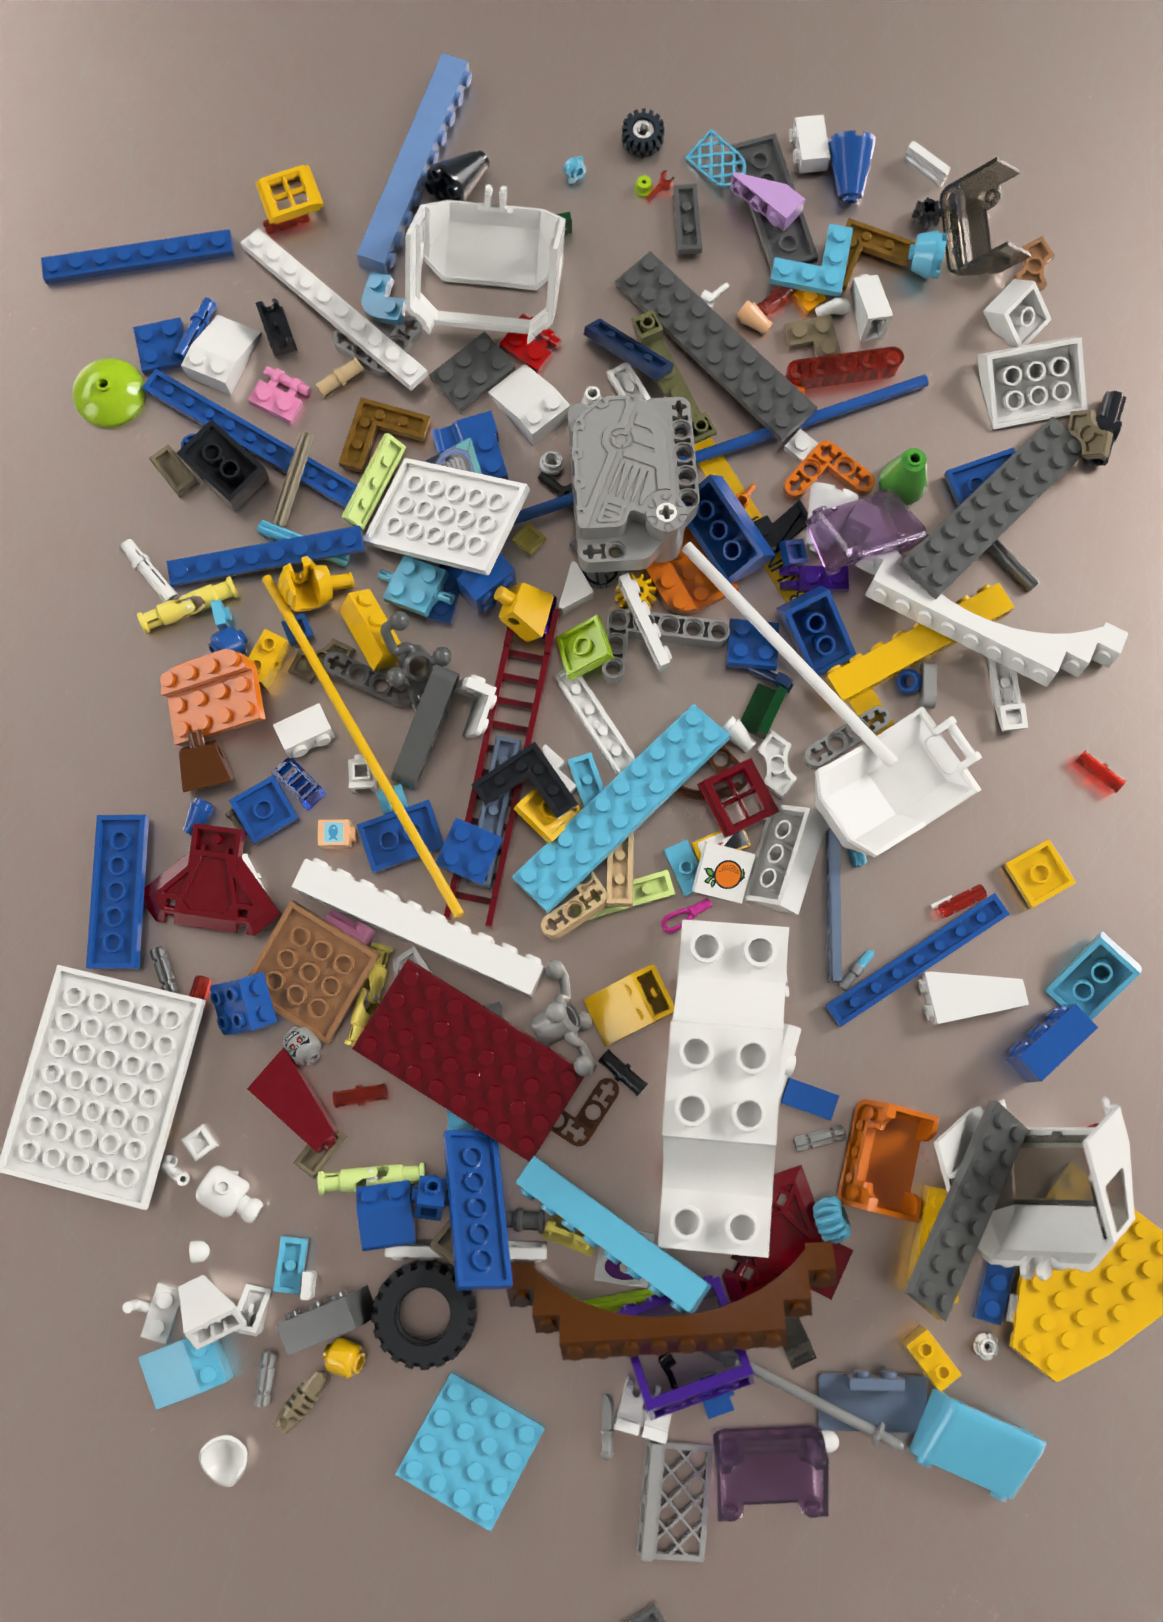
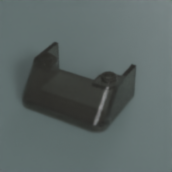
M998 157L947 185L940 194V209H943L941 216L943 233L948 234L945 248L947 268L955 275L998 274L1031 257V252L1009 241L993 249L991 247L987 210L993 208L1001 198L1000 185L1020 174L1019 168Z

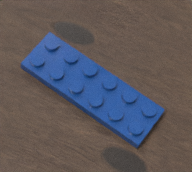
M97 815L86 968L139 969L149 816Z
M445 1130L443 1143L456 1291L511 1289L513 1281L498 1142L480 1130Z

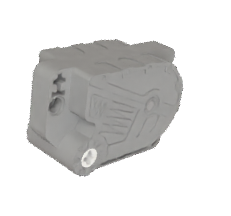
M631 395L606 396L592 402L589 407L583 403L573 404L568 410V434L572 495L574 499V522L576 523V548L580 568L587 573L642 570L649 567L653 561L664 563L674 560L681 551L685 527L697 514L700 499L690 403L683 397L652 398L644 401ZM677 413L681 416L679 420H677ZM676 434H683L685 437H678ZM684 456V457H686V458H688V459H687V460H680L678 457ZM681 479H687V480H689L690 482H689V483H683V482H681L680 480H681ZM683 502H690L692 506H685Z

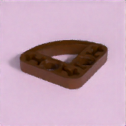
M723 745L706 763L718 774L728 769L731 764L736 765L740 762ZM716 754H724L728 760L727 764L717 766L713 760ZM743 772L741 773L743 775L741 779L743 783L736 782L734 784L738 793L748 784ZM726 780L723 782L727 786L716 789L721 801L734 796ZM681 786L672 794L686 801L706 803L700 790Z

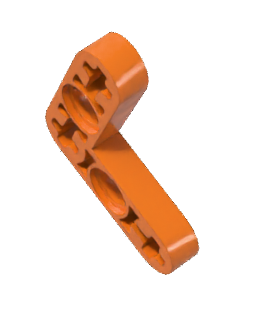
M822 441L787 478L783 492L788 499L798 500L804 496L811 488V485L827 470L859 496H865L871 493L875 485V478L872 473L833 442ZM829 450V455L825 457L821 455L822 451ZM836 456L839 457L836 460L835 464L832 465L831 463L833 460H835ZM846 463L851 467V471L847 474L841 473L838 470V465ZM807 465H812L816 468L817 473L813 476H808L803 469ZM856 471L857 476H854L853 480H851L850 478H852L854 472ZM801 478L802 482L799 489L792 492L790 490L791 485L795 486ZM864 479L868 481L867 486H859L860 481L862 482Z

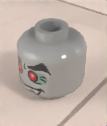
M295 1026L283 1036L282 1048L288 1052L296 1065H304L306 1063L310 1065L319 1058L320 1054L318 1052L321 1049V1042L307 1027Z

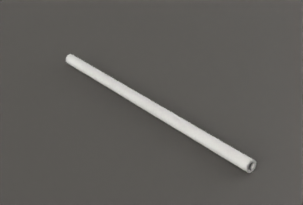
M691 542L687 543L682 548L683 553L888 767L894 764L898 758L709 560Z

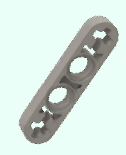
M875 706L858 716L868 728V722L874 718V713L884 716L882 724L876 721L870 726L874 734L884 729L891 719L889 711L883 706ZM846 723L810 745L804 752V763L810 768L817 769L863 742L860 737L853 736L850 726ZM834 737L840 738L843 742L842 749H832L829 744L830 739ZM825 747L827 752L819 757L820 762H817L816 759L810 760L811 751L818 753Z

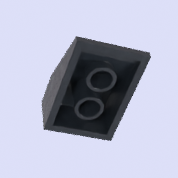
M212 419L177 452V455L234 512L269 479L265 467Z

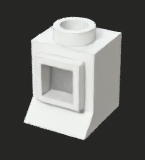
M362 754L355 755L354 759L348 760V788L351 793H357V789L369 788L372 792H377V781Z

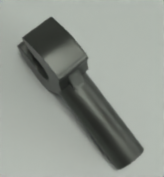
M543 471L539 474L538 479L557 493V497L572 493L571 483L562 486Z

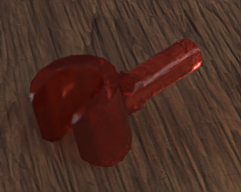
M667 170L662 171L659 184L645 197L648 202L662 190L671 189L674 176L670 180H666Z

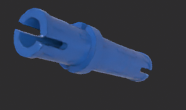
M203 298L197 312L191 315V322L175 351L172 353L173 358L178 362H183L191 344L210 324L209 319L217 308V304L212 299Z

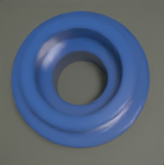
M905 669L897 677V687L905 694H913L920 689L922 677L916 670ZM908 677H912L914 680L912 686L906 684Z

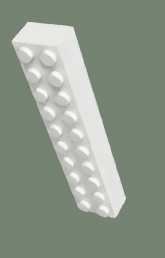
M314 858L313 861L304 860L291 886L298 893L532 999L545 971L539 958L527 954L526 957L518 955L516 948L505 943L502 946L494 944L495 941L492 937L481 932L476 936L471 933L468 926L455 921L454 925L447 923L446 917L435 911L427 914L421 905L410 900L405 904L401 902L402 899L397 894L388 890H384L381 893L374 884L364 879L356 882L350 873L339 868L334 872L322 860Z

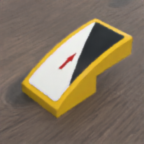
M745 829L727 838H724L720 830L691 843L699 862L705 841L738 850H745L752 846Z

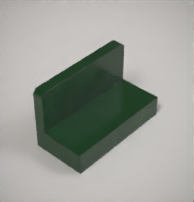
M757 684L740 720L750 734L761 739L766 738L788 689L778 686L777 690H774L763 684Z

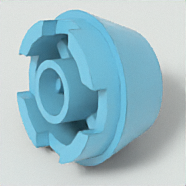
M938 230L918 234L915 245H910L908 259L912 260L911 271L927 280L929 278L939 279V270L944 258L948 234L939 233Z

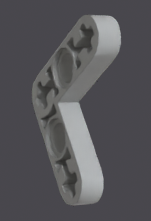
M406 316L403 319L402 325H397L388 338L393 342H401L404 345L403 350L408 354L422 334L421 323L414 316ZM413 325H415V331L411 329L407 333L406 327H412ZM337 329L334 332L333 342L339 352L352 360L356 357L361 366L381 378L391 375L383 367L380 369L379 364L369 355L367 357H359L357 352L361 348L349 338V343L346 341L341 343L340 338L345 339L347 337Z

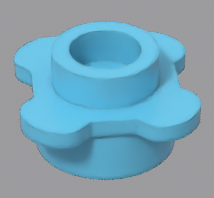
M582 156L577 158L571 157L564 165L563 172L569 177L568 183L574 184L576 179H580L586 172Z

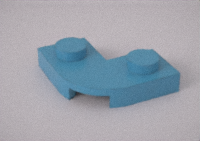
M370 272L362 294L363 309L376 322L402 325L406 313L405 299L389 297L394 283L393 277L388 274Z

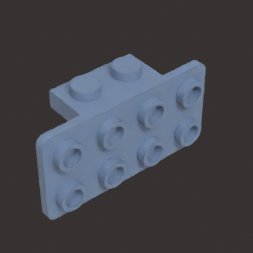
M853 1370V1373H820L818 1376V1397L876 1427L880 1422H883L885 1424L884 1431L916 1433L927 1404V1380L922 1375H897V1371L882 1370L881 1374H870L869 1370ZM818 1409V1426L821 1430L859 1431Z

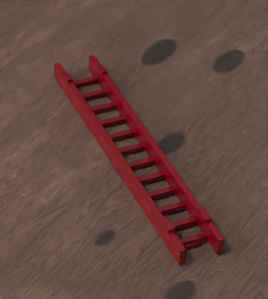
M553 609L549 632L546 634L544 641L546 644L544 656L511 650L515 632L507 626L494 686L497 688L494 694L497 696V700L493 709H489L487 718L489 723L484 732L473 783L489 772L488 769H485L488 752L493 753L494 745H490L494 728L526 734L524 748L533 743L560 618V609ZM509 657L542 663L539 679L506 673ZM504 681L537 687L534 702L529 703L501 697ZM499 704L531 710L528 727L495 721ZM524 782L515 787L513 799H509L508 806L511 808L508 822L504 824L503 828L505 836L502 849L499 848L498 855L500 859L497 873H494L493 877L495 882L491 898L458 892L461 877L453 874L450 889L455 898L489 905L485 924L487 928L493 929L517 812L513 808L520 802ZM473 787L465 822L478 825L479 818H474L477 801L482 800ZM446 903L444 916L446 917L445 919L451 920L453 913Z

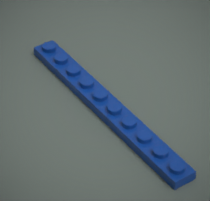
M157 369L153 371L142 387L145 393L202 426H205L212 419L247 452L287 474L295 450L291 446ZM310 457L307 458L300 482L346 508L357 485Z

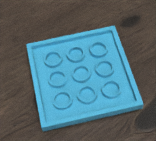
M451 1372L395 1475L491 1532L545 1427Z

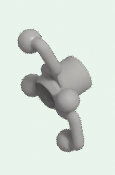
M551 960L544 968L545 974L551 980L559 979L561 994L555 996L554 1003L548 1005L546 1010L532 1017V1028L537 1039L546 1046H551L566 1039L570 1046L577 1048L581 1056L576 1058L574 1070L580 1076H588L596 1070L597 1065L587 1044L579 1038L577 1032L587 1031L591 1028L593 1023L592 1017L586 1011L578 1012L570 1003L571 989L568 972L559 960Z

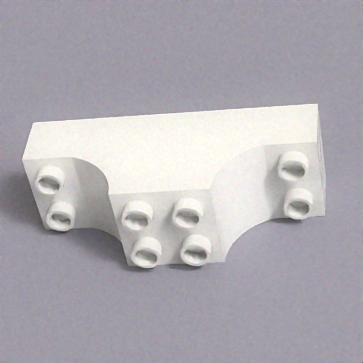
M682 920L676 1000L670 1026L662 1132L664 1155L658 1247L769 1257L789 927Z

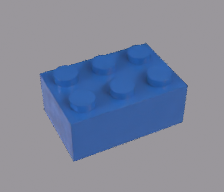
M1077 1004L1055 1006L1045 1015L1047 1020L1041 1025L1037 1023L1027 1032L1029 1037L1025 1041H1018L1008 1050L1010 1055L1005 1060L1027 1083L1042 1082L1098 1028Z

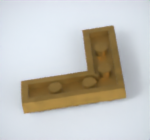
M848 218L845 227L853 228L842 291H846L861 251L906 267L909 260L910 245H915V241Z
M360 397L338 462L339 466L363 473L377 430L424 442L431 422L430 416Z

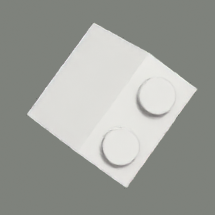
M1013 279L983 311L991 330L1013 348L1028 345L1052 320L1036 282Z

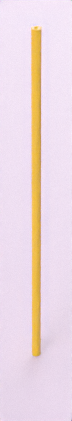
M271 575L264 576L262 578L264 585L455 918L464 914V911L289 606L280 594Z

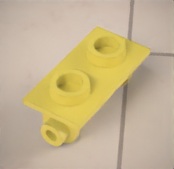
M555 1213L553 1217L550 1215L542 1237L592 1257L595 1248L583 1240L585 1235L578 1229L572 1232L561 1224L563 1218Z

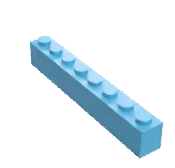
M533 1156L515 1182L522 1187L520 1190L522 1195L531 1201L536 1198L543 1204L540 1208L552 1217L555 1213L562 1217L563 1221L561 1224L572 1232H575L576 1229L585 1235L583 1240L595 1249L598 1245L605 1249L604 1256L616 1265L619 1261L628 1267L626 1272L638 1281L642 1277L649 1282L648 1289L660 1298L663 1294L672 1300L670 1305L684 1315L686 1311L694 1314L712 1287L708 1282L539 1158Z

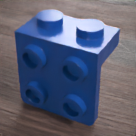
M264 972L210 986L211 1001L215 1006L218 1017L217 1023L223 1035L253 1031L277 1022Z

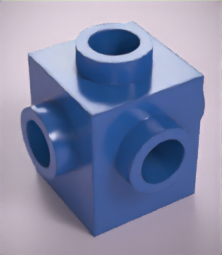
M420 1175L418 1186L413 1185L411 1202H416L414 1218L441 1221L444 1206H449L448 1190L446 1189L447 1179L439 1178L435 1175Z

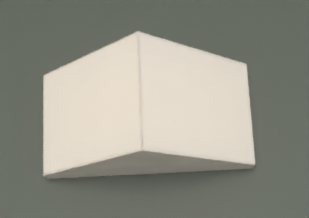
M571 562L558 606L561 616L594 600V591L577 562Z
M246 1284L237 1308L245 1318L247 1325L234 1332L257 1336L263 1332L272 1289Z

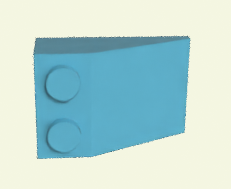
M1101 931L1045 991L1061 1006L1063 1004L1066 1006L1077 1004L1093 1020L1141 974L1142 967Z
M185 1337L138 1357L156 1410L207 1391L234 1377L220 1339L196 1350L188 1338Z

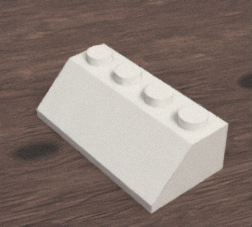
M776 804L780 812L767 818L765 821L743 900L779 912L798 915L827 822L820 813L811 808Z

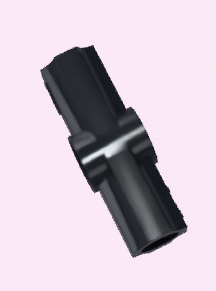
M1115 390L1111 392L1106 391L1099 414L1096 416V422L1100 430H1107L1113 433L1109 457L1113 443L1116 441L1122 427L1120 418L1126 402V397L1123 393ZM1109 457L1085 460L1094 466H1106Z

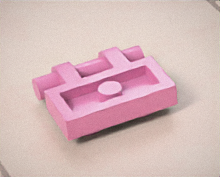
M267 366L264 370V375L271 378L269 383L259 380L248 401L251 405L292 425L303 406L302 400L298 399L297 396L299 393L307 396L311 388L303 384L302 380L298 378L293 379L285 375L284 371ZM280 384H283L290 389L286 393L278 389Z

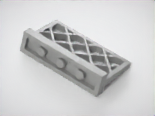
M646 1439L636 1554L641 1561L653 1562V1559L704 1562L714 1446L667 1441L666 1444ZM665 1449H675L682 1456L671 1468L664 1461ZM681 1450L689 1451L684 1455V1453ZM696 1451L706 1452L705 1462L696 1470L688 1459ZM686 1461L694 1473L681 1483L673 1472ZM703 1471H704V1478H702V1476L700 1475ZM672 1475L679 1484V1487L667 1497L662 1491V1483ZM698 1477L703 1483V1490L693 1498L686 1487ZM684 1491L691 1502L679 1512L671 1501ZM661 1495L665 1498V1500L662 1503ZM669 1504L677 1515L664 1526L659 1519L660 1511ZM696 1506L701 1512L700 1520L691 1528L684 1519V1516ZM681 1519L689 1531L676 1541L669 1530ZM667 1533L675 1544L666 1552L657 1551V1541ZM692 1535L698 1540L697 1554L686 1553L681 1547ZM679 1548V1550H680L682 1553H677V1552H675V1551Z

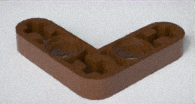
M611 1078L600 1080L577 1116L573 1117L566 1111H563L564 1124L558 1128L553 1127L551 1131L574 1146L585 1145L619 1094L617 1082ZM612 1083V1090L615 1093L613 1096L609 1094L606 1096L604 1101L608 1102V1105L604 1108L600 1102L592 1100L595 1094L598 1098L603 1093V1090L600 1088L602 1084L608 1085ZM591 1104L597 1105L601 1110L600 1117L596 1120L588 1119L585 1114L586 1108ZM569 1119L575 1122L571 1126L576 1130L580 1127L585 1129L583 1132L586 1136L584 1141L579 1139L575 1142L573 1140L574 1135L570 1131H567V1135L561 1133L567 1126Z

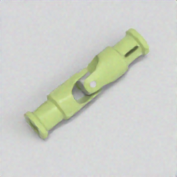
M423 1162L415 1166L395 1164L341 1169L340 1172L333 1173L319 1171L317 1179L319 1195L333 1191L353 1193L356 1192V1187L409 1180L411 1185L419 1184L420 1175L426 1176V1165Z

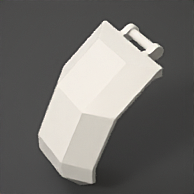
M922 706L877 735L884 745L898 758L890 767L865 743L815 771L814 804L843 847L876 857L981 790L967 768L982 757L979 752L975 753L956 726L957 721L953 716L937 726ZM947 730L967 759L961 762L941 733Z

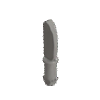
M609 1394L602 1396L603 1429H601V1456L605 1460H610L614 1454L613 1426L615 1413L614 1402Z

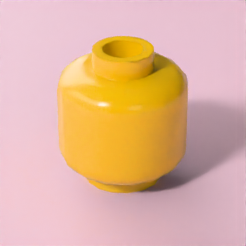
M339 1337L332 1344H328L325 1347L323 1360H325V1367L328 1372L349 1379L354 1374H359L365 1362V1353H363L360 1344Z

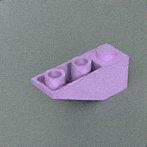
M737 172L732 174L730 188L733 193L747 201L754 211L760 212L768 218V221L773 226L779 227L784 231L802 213L805 198L789 185Z

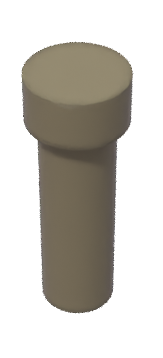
M230 809L225 813L236 829L245 830L234 809Z

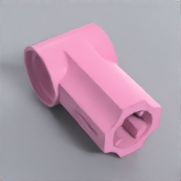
M331 910L325 917V920L368 947L376 934V931L359 921L354 922L334 910Z

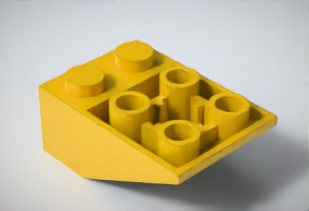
M654 963L583 999L605 1047L673 1014L675 1007Z

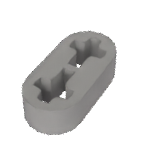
M922 662L920 666V675L922 677V685L919 689L920 707L934 709L937 699L936 663Z

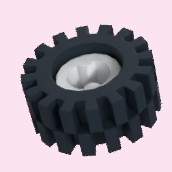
M642 108V112L639 113L638 109L634 110V116L629 113L627 119L625 118L623 121L622 143H624L626 150L629 149L630 154L633 155L634 152H637L636 157H640L641 153H644V158L648 157L649 152L654 155L656 154V149L659 151L661 144L663 145L664 122L663 119L660 120L658 113L653 116V110H649V113H646V109ZM640 129H644V131L646 129V136H641L638 134L640 133Z

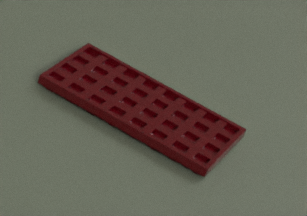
M409 958L404 963L352 1047L354 1051L529 1162L540 1149L585 1077L576 1073L573 1062Z

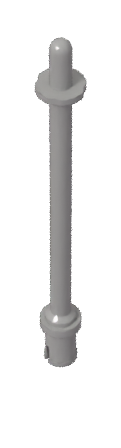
M734 1349L722 1350L720 1352H702L724 1363V1367L728 1369L729 1367L740 1366ZM750 1362L755 1377L871 1436V1444L876 1447L878 1442L881 1441L898 1451L905 1448L904 1441L884 1431L885 1424L883 1422H880L876 1427Z

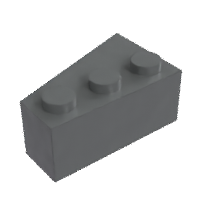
M368 1285L347 1294L345 1290L329 1296L330 1301L323 1303L322 1299L307 1305L308 1310L302 1313L300 1309H296L285 1314L286 1320L276 1324L287 1356L357 1329L369 1322L374 1310V1306H372L374 1301Z

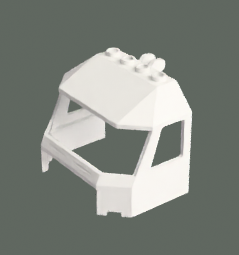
M487 184L485 188V203L445 200L420 205L406 233V311L423 325L422 328L429 336L433 326L440 325L528 334V345L540 332L551 326L554 321L563 266L565 218L545 209L507 206V186H501L499 191L500 205L491 204L493 188ZM423 260L442 281L538 290L548 281L546 308L531 320L437 311L421 294V268Z

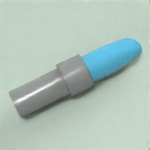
M865 951L857 962L852 964L848 973L838 984L843 991H846L855 979L860 977L864 972V968L874 956L875 951Z

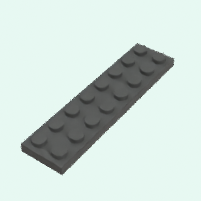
M989 1100L904 1291L936 1319L946 1321L1028 1131L997 1100Z

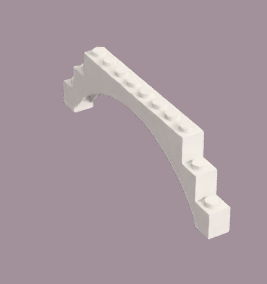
M858 500L841 532V535L862 545L853 565L874 575L865 596L1046 687L1058 673L1059 668L1079 677L1091 659L1110 668L1121 654L1128 633L1107 622L1100 628L1070 634L1030 632L1011 628L978 616L952 602L942 594L935 600L899 565L904 558L895 548L884 529L879 516L881 510L861 500Z

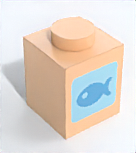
M349 819L318 820V846L321 849H352V842H356L357 830L356 827H352Z

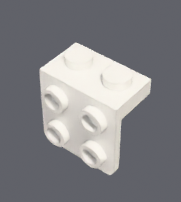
M476 675L458 680L454 691L474 699L462 735L465 738L480 736L481 733L486 731L489 720L486 719L489 709H493L497 700V696L494 695L497 688L486 684L484 678Z

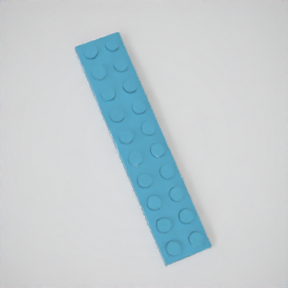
M693 704L567 823L565 830L551 844L547 842L512 876L513 880L547 913L552 911L730 740V735Z

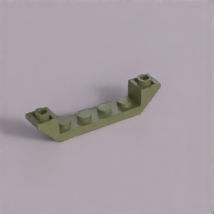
M652 309L631 318L637 341L674 364L672 373L655 381L664 398L683 397L690 403L694 444L717 435V431L707 412L701 414L663 340L664 329L654 310ZM677 413V420H679L681 416Z

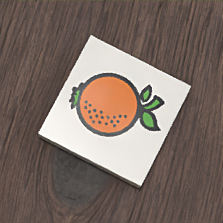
M705 841L692 891L742 904L755 854Z

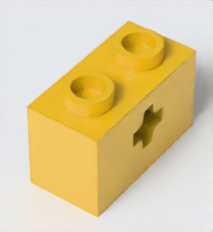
M264 629L248 658L256 665L260 687L268 691L292 647L287 639L267 629Z
M920 1325L900 1341L933 1387L940 1392L962 1375L925 1327Z

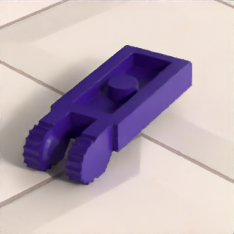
M784 566L779 568V574L782 576H798V581L781 582L780 589L783 591L789 590L806 593L818 586L829 589L831 593H846L849 591L848 566Z

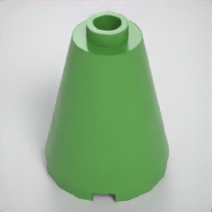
M910 448L883 467L878 484L879 490L885 499L891 500L900 506L911 505L920 500L927 489L928 483L925 453L920 449Z

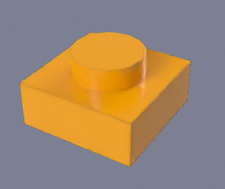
M798 290L792 297L806 316L814 312L816 307L826 303L827 300L823 294Z

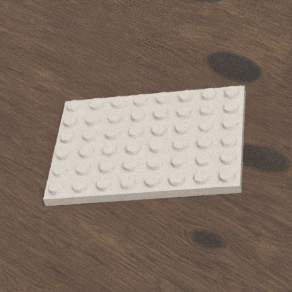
M57 965L0 1155V1173L148 1210L206 1000Z

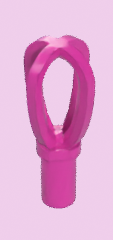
M706 898L693 906L676 910L662 919L661 926L666 933H674L682 928V922L673 928H669L666 925L667 920L686 913L689 915L685 920H692L698 914L711 908L712 903Z

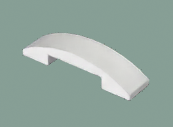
M988 658L992 695L1002 731L1027 729L1025 703H1021L1017 672Z

